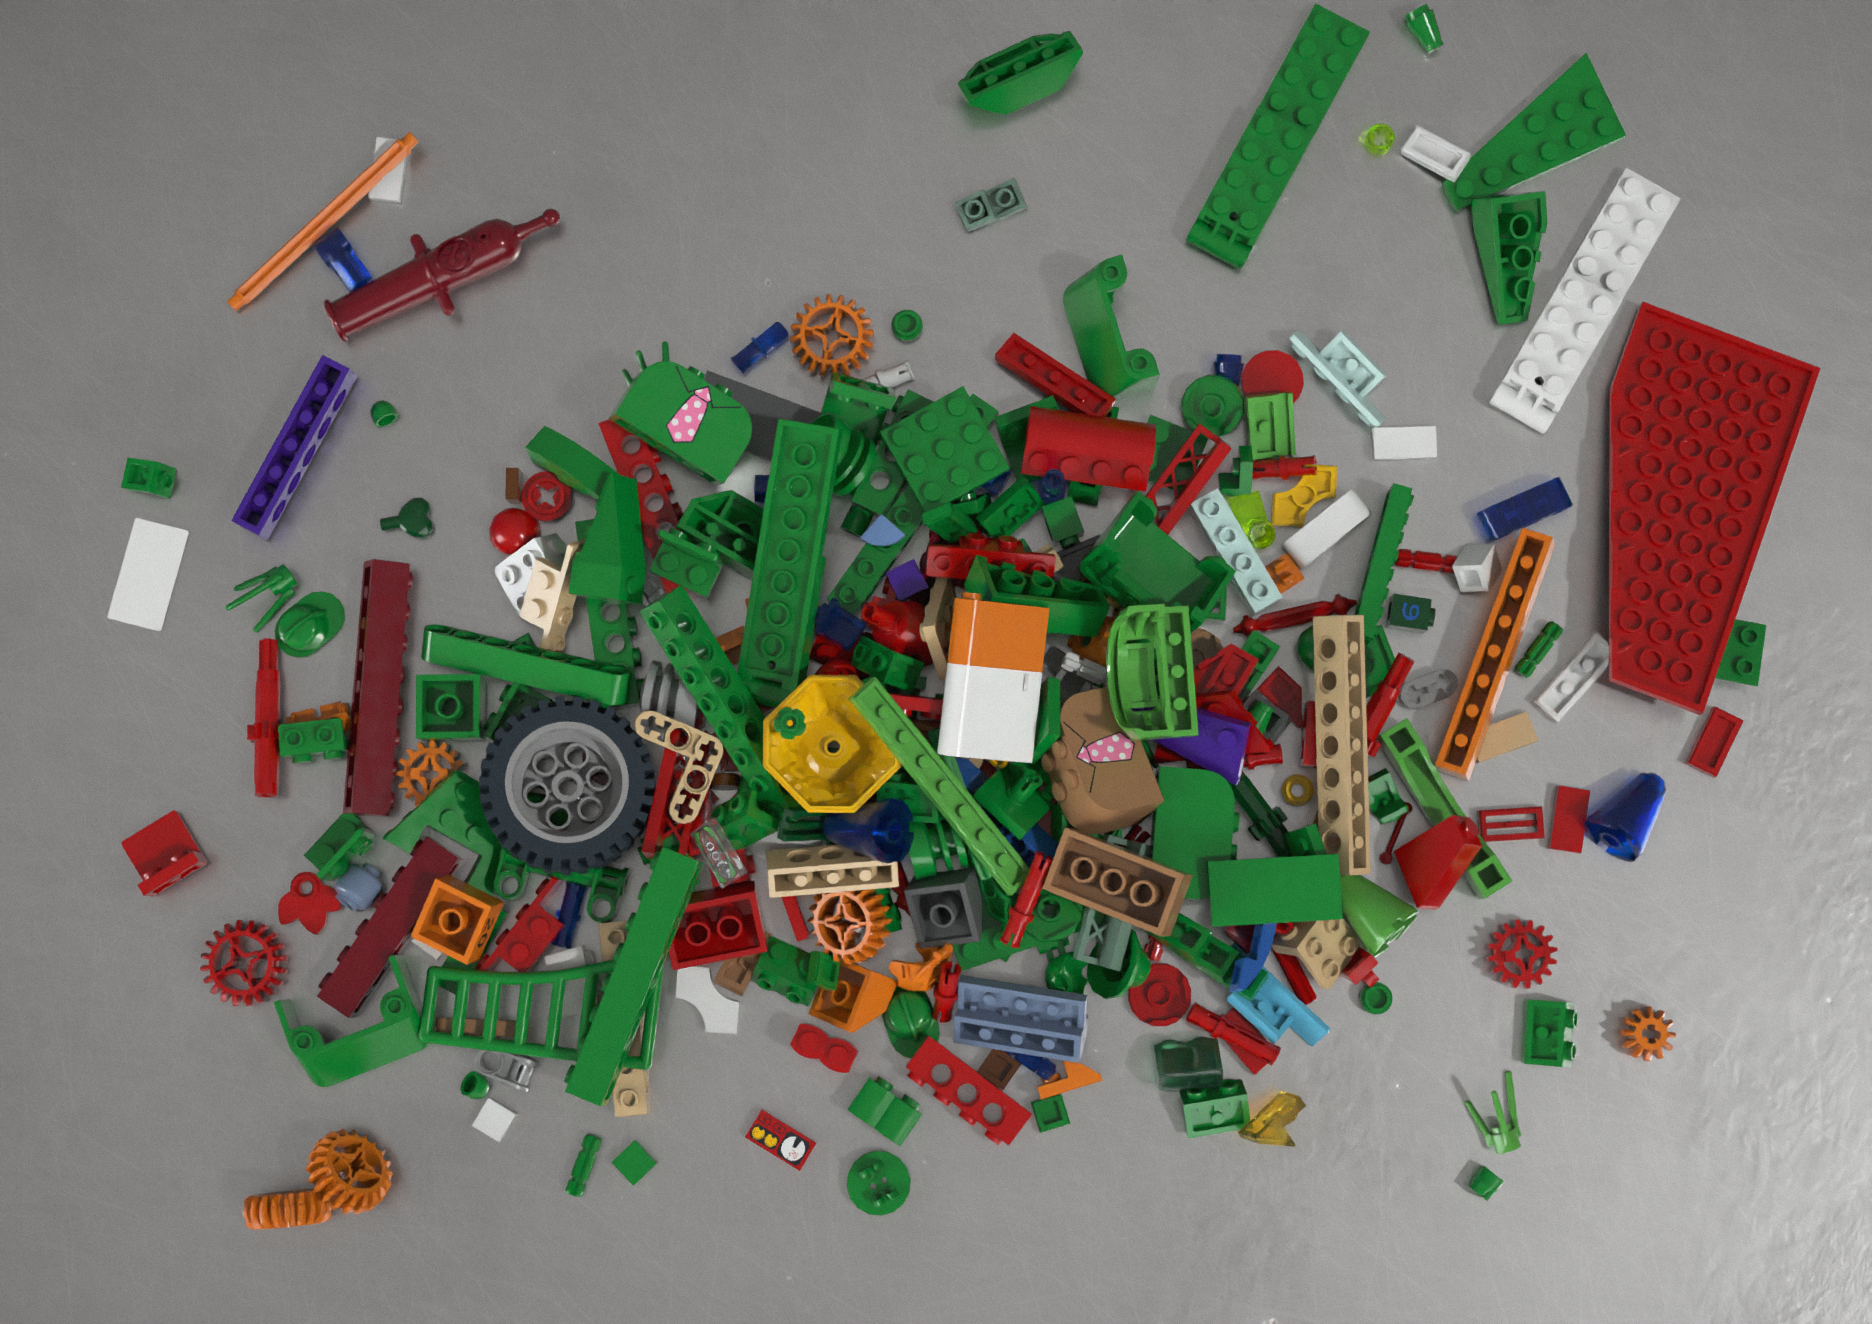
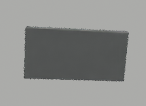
M707 370L704 380L713 386L718 383L729 389L733 393L731 398L739 402L747 410L752 422V435L744 452L767 461H772L778 419L810 424L820 416L821 412Z

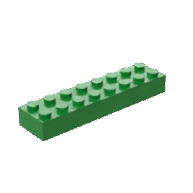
M1395 483L1392 484L1386 494L1354 614L1364 615V644L1366 646L1378 634L1379 626L1376 624L1379 618H1382L1384 607L1381 605L1387 599L1389 588H1386V586L1392 580L1394 569H1391V567H1393L1399 555V551L1396 548H1398L1403 540L1404 532H1401V530L1407 524L1409 514L1406 511H1408L1409 506L1411 507L1414 495H1411L1412 488Z

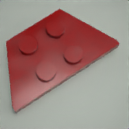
M1234 690L1195 694L1196 708L1251 723L1245 754L1271 752L1274 748L1270 738L1266 740L1257 728L1256 724L1258 722L1250 712L1244 709L1242 701ZM1158 743L1154 763L1189 760Z

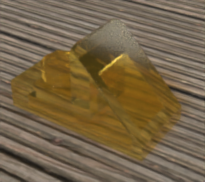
M1280 1091L1238 1134L1241 1138L1258 1144L1295 1147V1143L1284 1127L1293 1122L1306 1105L1300 1096Z

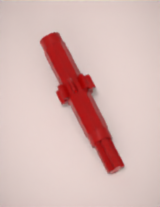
M270 638L259 640V670H257L255 691L254 725H247V740L255 743V796L262 798L278 796L280 766L278 726L280 725L281 683L280 671L278 670V640Z
M1399 652L1384 680L1379 682L1366 705L1367 753L1372 757L1376 756L1382 745L1381 741L1376 738L1402 691L1400 688L1414 664L1413 659Z

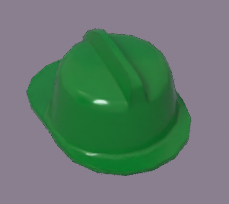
M323 591L312 592L303 597L285 611L277 621L275 639L278 640L279 648L287 655L296 658L307 657L316 652L341 630L345 620L344 607L333 594Z
M896 985L887 1011L881 1015L894 1049L902 1056L912 1058L928 1035L938 1042L940 1036L939 1024L932 1018L933 1007L925 991H908Z

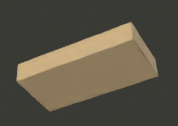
M1526 711L1489 725L1476 760L1477 763L1537 742L1538 738L1528 712Z

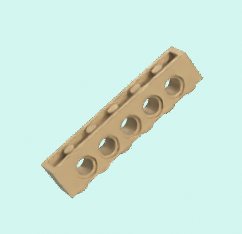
M627 921L599 923L602 962L612 960L619 943L625 942L629 932L625 930ZM608 973L603 974V981ZM643 1017L628 1055L640 1056L644 1026ZM622 1067L613 1090L615 1117L651 1113L648 1070Z

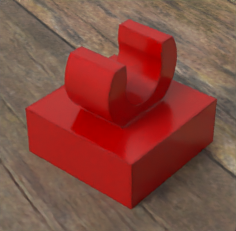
M1359 947L1341 974L1355 985L1362 981L1371 988L1379 980L1378 976L1372 971L1378 964V961L1370 953Z

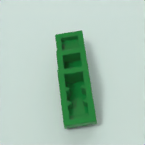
M1179 913L1170 936H1159L1144 930L1194 967L1225 987L1230 988L1235 960L1243 957L1240 956V951L1212 936V932L1209 929ZM1261 968L1252 983L1244 991L1237 992V994L1252 1002L1269 977L1268 972Z

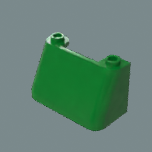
M1122 254L1100 262L1071 283L1065 289L1063 295L1064 308L1086 378L1089 382L1114 397L1116 401L1154 390L1160 376L1156 360L1148 350L1142 348L1130 351L1125 350L1113 312L1114 292L1123 287L1127 279V268Z
M1137 491L1080 563V570L1088 580L1101 587L1103 592L1124 609L1128 606L1165 604V607L1188 605L1190 631L1192 633L1204 623L1236 573V570L1219 556H1206L1200 561L1152 523L1157 515V509L1151 499Z

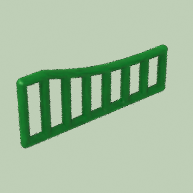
M612 959L561 970L537 972H496L430 966L426 975L419 1040L430 1044L577 1062L580 1055L577 1052V1048L558 1046L566 981L585 978L577 1040L578 1046L582 1035H588L592 1022H589V1016L596 1001L598 977L601 974L613 972L616 961ZM664 965L645 1010L640 1056L627 1055L623 1065L624 1068L648 1070L652 1066ZM439 979L457 981L451 1033L432 1031ZM470 983L489 984L482 1037L464 1035ZM553 983L545 1045L528 1043L526 1041L534 984ZM502 985H520L513 1041L495 1039Z

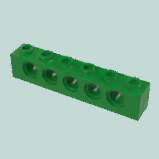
M594 519L575 522L578 541L587 538L584 536V532L587 526H592ZM586 598L595 661L621 666L629 670L626 702L622 705L601 703V707L606 710L608 706L614 710L637 707L640 702L644 678L639 679L637 667L642 666L640 648H634L633 636L638 635L635 616L630 617L629 604H613ZM609 606H618L620 609V615L614 621H607L604 618V612ZM617 636L624 639L623 649L619 652H611L609 650L610 640Z

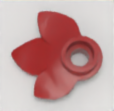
M312 872L297 874L291 882L290 891L280 899L278 905V917L281 925H287L299 919L309 932L315 935L319 934L326 924L327 912L341 910V903L335 898L337 895L336 890L330 886L323 885L321 879ZM305 882L312 884V891L308 894H305L302 890Z

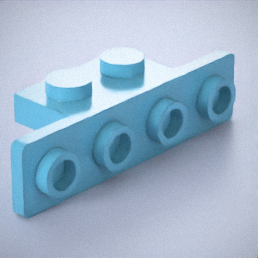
M1235 943L1231 945V947L1240 951L1241 957L1249 958V953L1245 954ZM1264 966L1262 969L1268 972L1269 977L1252 1002L1237 993H1231L1226 999L1273 1044L1280 1039L1289 1026L1310 1046H1314L1330 1031L1328 1025Z

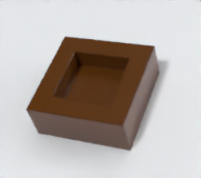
M506 468L505 499L510 504H522L523 472L519 468Z
M992 1049L977 1072L1004 1090L1021 1066V1063L1005 1051Z

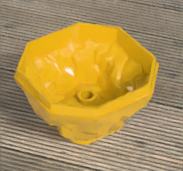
M809 675L763 720V767L808 813H855L901 767L898 759L848 699L864 684L856 675ZM785 707H791L793 710L799 709L805 715L804 723L806 724V729L802 735L795 736L794 739L781 737V733L777 732L774 728V719L778 717V712ZM788 720L787 725L792 726L793 721ZM832 741H836L840 745V749L836 753H831L827 749L828 744Z

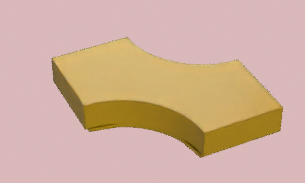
M1305 465V467H1317V475L1302 476L1300 482L1292 489L1273 494L1271 527L1303 528L1306 514L1312 506L1322 500L1335 499L1337 466Z

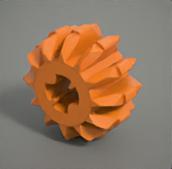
M1645 1006L1643 1013L1639 1009H1633L1632 1015L1635 1020L1629 1017H1624L1623 1022L1630 1026L1629 1030L1621 1029L1619 1031L1620 1035L1629 1036V1039L1624 1041L1622 1046L1624 1048L1634 1046L1631 1051V1056L1637 1058L1642 1053L1644 1061H1651L1652 1054L1657 1059H1662L1664 1055L1661 1047L1671 1051L1673 1046L1666 1040L1667 1038H1676L1675 1032H1667V1028L1674 1024L1673 1020L1668 1019L1662 1022L1665 1012L1658 1010L1654 1014L1651 1006ZM1642 1030L1653 1031V1038L1649 1037L1647 1039L1642 1037Z

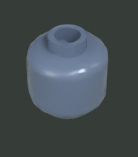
M365 863L363 866L351 864L334 885L337 892L335 898L351 911L355 912L357 909L366 910L382 891L383 886L378 879L379 871L368 863Z

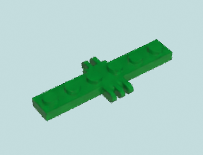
M1049 901L1045 902V909L1041 911L1044 916L1049 915L1051 918L1056 917L1055 912L1059 909V906L1057 904L1051 905ZM1082 905L1081 921L1077 926L1076 930L1073 932V934L1079 932L1083 914L1086 907L1084 905ZM1095 910L1093 918L1096 924L1100 925L1103 923L1107 914ZM1001 923L983 929L980 942L955 944L952 946L961 971L1035 946L1039 955L1046 954L1049 963V961L1054 959L1052 950L1057 949L1059 955L1066 953L1064 946L1070 945L1068 937L1058 942H1039L1025 931L1020 947L1013 948L1010 945L1015 935L1014 933H1012L1007 945L1000 941V937L1003 935L1006 927L1005 924Z

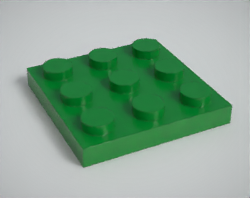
M964 386L880 432L924 512H928L946 503H951L1010 470L1008 463Z

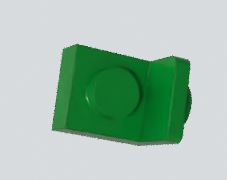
M1239 446L1238 458H1232V473L1218 474L1219 491L1221 494L1229 496L1251 494L1253 473L1251 446Z
M128 457L121 488L170 498L176 468L156 461Z

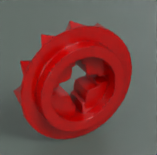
M550 471L539 472L526 481L522 490V504L533 518L538 521L552 522L559 517H563L571 506L572 491L570 486L559 481L555 473ZM540 486L547 492L555 491V494L552 496L555 503L554 507L547 502L540 503L542 499L541 491L539 490Z

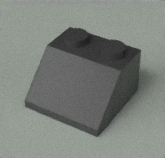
M975 868L937 872V875L916 880L914 875L904 892L919 948L944 946L946 942L951 945L980 942L982 932V895Z

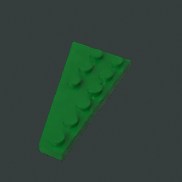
M1587 52L1470 158L1455 183L1448 179L1443 182V190L1454 213L1472 206L1471 199L1500 194L1626 137L1625 131Z

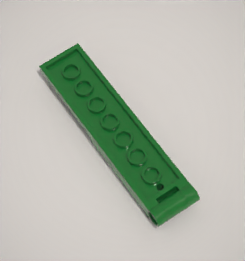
M1315 3L1186 238L1188 243L1239 270L1242 269L1366 42L1370 31ZM1229 217H1234L1236 220L1232 221Z
M778 419L737 671L758 705L776 708L807 676L826 557L822 556L843 429Z

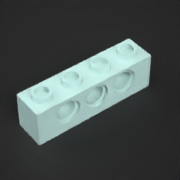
M1217 488L1192 502L1188 511L1214 555L1223 558L1228 565L1236 570L1230 582L1251 617L1279 602L1282 598L1281 593L1219 489Z

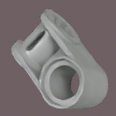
M479 1050L477 1052L474 1062L475 1067L480 1073L501 1081V1083L511 1088L528 1093L529 1087L527 1084L534 1067L539 1066V1061L525 1055L494 1052L498 1056L499 1063L495 1069H488L484 1066L482 1060L484 1054L488 1051ZM522 1065H523V1069H522L521 1074H520L519 1079H518L517 1077H518L519 1072H520V1070H521V1067H522Z

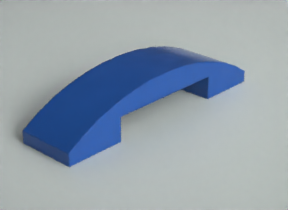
M1277 923L1255 924L1249 958L1243 957L1235 960L1229 992L1237 993L1244 991L1258 975L1270 952Z

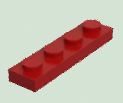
M1014 332L995 354V361L1045 394L1053 395L1056 401L1075 413L1106 417L1115 406L1116 399Z

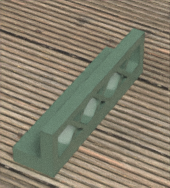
M1104 834L1103 837L1105 841L1123 845L1128 850L1150 858L1153 847L1151 845L1109 834ZM1086 906L1072 959L1120 971L1132 924L1106 915L1105 921L1097 926L1093 918L1095 910ZM1093 937L1096 938L1099 944L1096 957L1084 955L1087 941Z

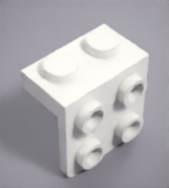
M557 533L532 539L495 567V574L518 616L521 613L535 559L545 558L562 567L566 546Z

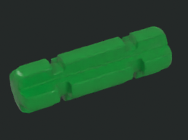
M1550 621L1542 630L1543 634L1537 636L1524 654L1525 658H1522L1515 666V670L1521 676L1528 678L1536 669L1535 665L1540 664L1554 645L1553 641H1556L1563 633V629L1557 623Z
M592 1134L584 1136L581 1145L583 1149L579 1151L571 1172L573 1177L568 1180L565 1189L567 1194L574 1197H581L586 1186L584 1182L588 1180L596 1159L595 1151L599 1150L602 1139Z

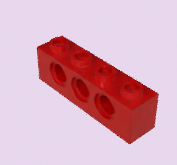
M929 1035L906 1065V1068L910 1070L907 1076L921 1087L927 1083L936 1091L933 1096L947 1107L951 1102L959 1107L961 1112L958 1115L972 1126L976 1122L987 1129L984 1135L998 1146L1002 1142L1009 1146L1032 1115L1022 1105ZM938 1064H944L950 1069V1076L944 1082L935 1081L931 1075L932 1069ZM971 1084L975 1087L976 1095L971 1101L965 1102L958 1098L957 1091L961 1085ZM990 1103L998 1104L1001 1107V1116L995 1121H989L983 1116L985 1106Z

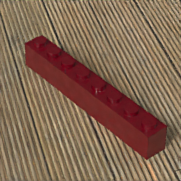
M372 559L365 561L363 565L343 814L389 816L390 810L394 807L395 795L391 791L392 779L396 777L397 761L394 760L395 747L398 746L400 741V731L396 727L397 716L401 714L403 706L402 698L399 697L400 684H403L405 678L402 654L406 652L408 637L404 634L405 622L408 621L410 616V604L407 603V594L413 583V574L409 572V563Z

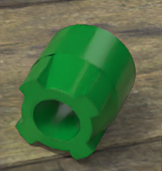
M851 505L840 528L860 538L868 529L873 515L860 507Z
M1483 1165L1469 1187L1488 1201L1498 1191L1504 1181Z

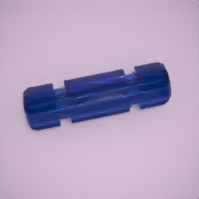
M1004 1051L1011 1057L1015 1055L1014 1059L1032 1072L1037 1070L1036 1074L1044 1080H1049L1056 1073V1065L1047 1058Z

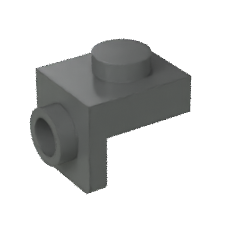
M1254 690L1250 696L1243 699L1242 705L1248 711L1255 705L1257 700H1260L1274 709L1263 735L1266 740L1270 738L1274 744L1292 721V718Z

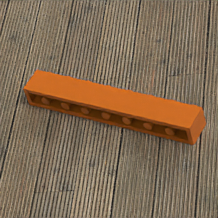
M1522 527L1435 763L1436 768L1440 772L1466 781L1470 779L1553 553L1555 544L1551 536Z

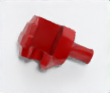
M899 600L888 602L882 607L874 602L864 605L861 617L864 621L872 624V634L876 642L893 651L923 661V667L933 664L927 642H923L920 636V623H923L925 618L924 605L917 602Z

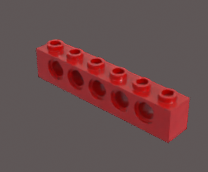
M610 419L598 424L618 474L636 479V473L640 469L647 468L652 472L651 478L644 483L637 482L642 534L654 561L662 544L658 536L660 529L664 526H672L678 530L676 526L683 512L678 502L672 504L668 492L673 491L667 473L661 475L657 463L662 461L658 450L649 446L648 443ZM629 440L640 442L639 450L633 454L624 452V446ZM653 497H660L663 499L662 508L655 512L649 511L647 509L648 501ZM660 577L666 593L679 586ZM685 589L687 594L692 593V591Z

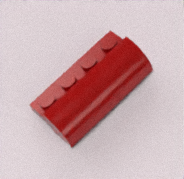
M1030 406L1021 474L1146 492L1150 468L1154 458L1156 424Z

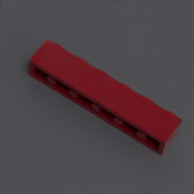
M426 837L424 841L419 839L410 853L412 859L406 867L402 865L392 877L391 881L394 882V885L388 893L383 892L378 897L373 906L376 911L370 920L365 918L355 931V935L358 937L352 946H345L337 957L336 961L339 962L337 968L333 973L329 971L319 983L318 988L321 991L317 997L347 1018H355L391 964L388 957L398 955L410 938L435 879L445 875L452 876L463 858L431 837Z

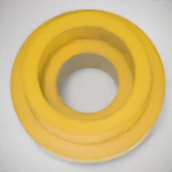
M1295 774L1283 782L1281 792L1288 804L1303 806L1311 800L1314 788L1312 782L1306 776ZM1293 785H1300L1302 787L1303 793L1301 796L1297 797L1292 794L1291 789Z

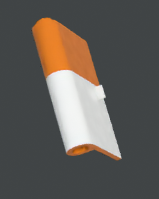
M962 592L961 598H954L937 754L1032 763L1049 608L981 601V594Z

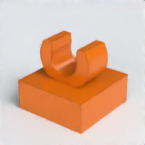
M1288 552L1265 566L1281 594L1305 579Z

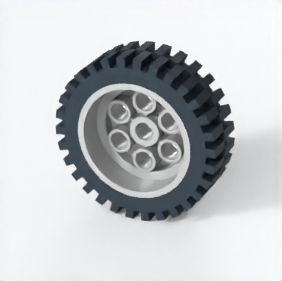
M564 696L555 697L556 702L547 703V700L543 699L537 701V707L531 709L528 705L521 709L522 714L518 717L514 715L506 720L507 725L505 728L499 727L494 734L495 740L493 743L489 742L486 748L487 755L485 759H482L480 766L479 788L482 808L493 835L498 838L504 849L507 848L518 861L521 859L526 862L527 866L533 869L536 867L541 868L545 873L553 874V871L561 872L562 875H571V872L578 871L580 874L589 873V869L597 867V870L606 867L607 862L611 860L615 862L621 857V853L626 849L629 850L634 845L635 839L643 833L644 826L649 819L655 790L653 762L650 760L647 745L643 744L641 737L630 727V721L624 716L622 718L618 717L616 710L608 706L606 710L600 707V702L592 699L591 703L583 702V697L573 696V701H565ZM572 751H582L586 755L585 761L580 765L571 764L567 758ZM543 758H549L553 760L555 766L550 772L543 773L536 768L538 761ZM595 773H603L608 777V782L604 787H594L590 783L591 776ZM567 780L573 781L577 785L575 793L568 796L561 794L558 790L560 784ZM534 788L542 789L546 793L545 799L540 803H532L527 798L528 793ZM587 803L596 804L599 808V813L594 818H586L581 814L582 807ZM555 811H563L567 814L568 820L562 826H555L549 820L551 814Z

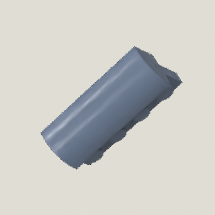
M961 975L958 982V1007L954 1016L953 1043L1080 1063L1089 1015H1086L1088 995Z

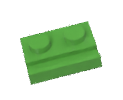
M1285 391L1284 393L1275 392L1245 396L1248 446L1252 447L1253 460L1280 457V455H1296L1293 393Z

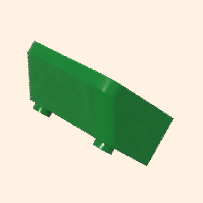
M404 955L388 957L399 988L387 992L380 1001V1011L384 1021L330 1043L324 1044L320 1032L315 1027L309 1025L300 1026L291 999L273 1002L290 1050L315 1085L329 1087L422 1051L429 1046L430 1043H423L419 1040L422 1003Z

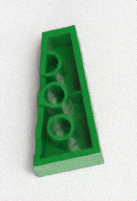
M976 555L964 583L968 593L981 594V601L1049 608L1047 633L1098 636L1110 609L1101 587L1064 577L1061 578L1060 582L1054 581L1051 577L1045 575V572L1033 570L1032 574H1027L1014 570V564L1002 561L1001 566L987 563V557Z

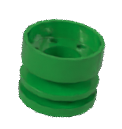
M826 412L818 416L810 424L843 429L833 487L834 495L843 496L856 488L868 473L875 458L876 445L873 440L863 436L860 431L851 430L850 425L836 414Z
M945 818L938 824L901 820L916 880L937 875L936 860L941 858L948 871H952L953 866L950 856L958 854L961 868L969 866L968 847Z

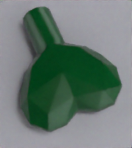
M422 497L411 499L401 508L398 516L380 519L382 531L401 528L406 534L413 537L423 538L429 536L433 530L432 521L428 518L429 502Z

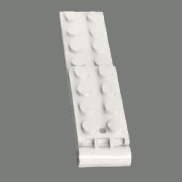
M1626 167L1489 401L1491 405L1538 432L1545 434L1681 198ZM1535 380H1538L1541 385H1537Z

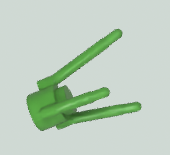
M1509 1070L1506 1071V1086L1511 1124L1505 1120L1496 1091H1492L1491 1096L1499 1124L1491 1127L1493 1133L1489 1131L1471 1101L1467 1100L1465 1102L1466 1107L1483 1133L1487 1146L1494 1145L1497 1154L1507 1153L1521 1147L1518 1137L1522 1135L1518 1126L1512 1072Z

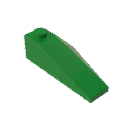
M609 473L595 506L597 513L592 526H587L584 532V536L587 537L581 552H576L573 559L568 594L613 604H642L646 569L637 479Z

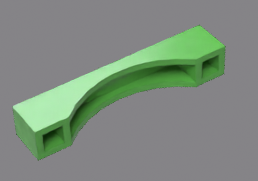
M1408 718L1377 736L1376 739L1381 741V748L1432 827L1452 815L1466 817L1441 778L1424 743ZM1478 835L1482 847L1463 875L1477 897L1485 899L1511 883L1512 879L1495 853L1482 837Z

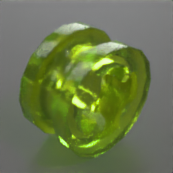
M1375 124L1369 129L1365 137L1367 149L1373 154H1385L1394 143V131L1386 124ZM1374 133H1377L1378 136L1380 133L1385 134L1384 142L1386 145L1382 146V143L1379 146L1374 144Z
M1255 517L1245 526L1244 533L1253 548L1264 549L1274 542L1276 533L1267 518ZM1262 528H1264L1266 533L1263 536L1258 534V538H1256L1254 533L1258 529L1262 532Z

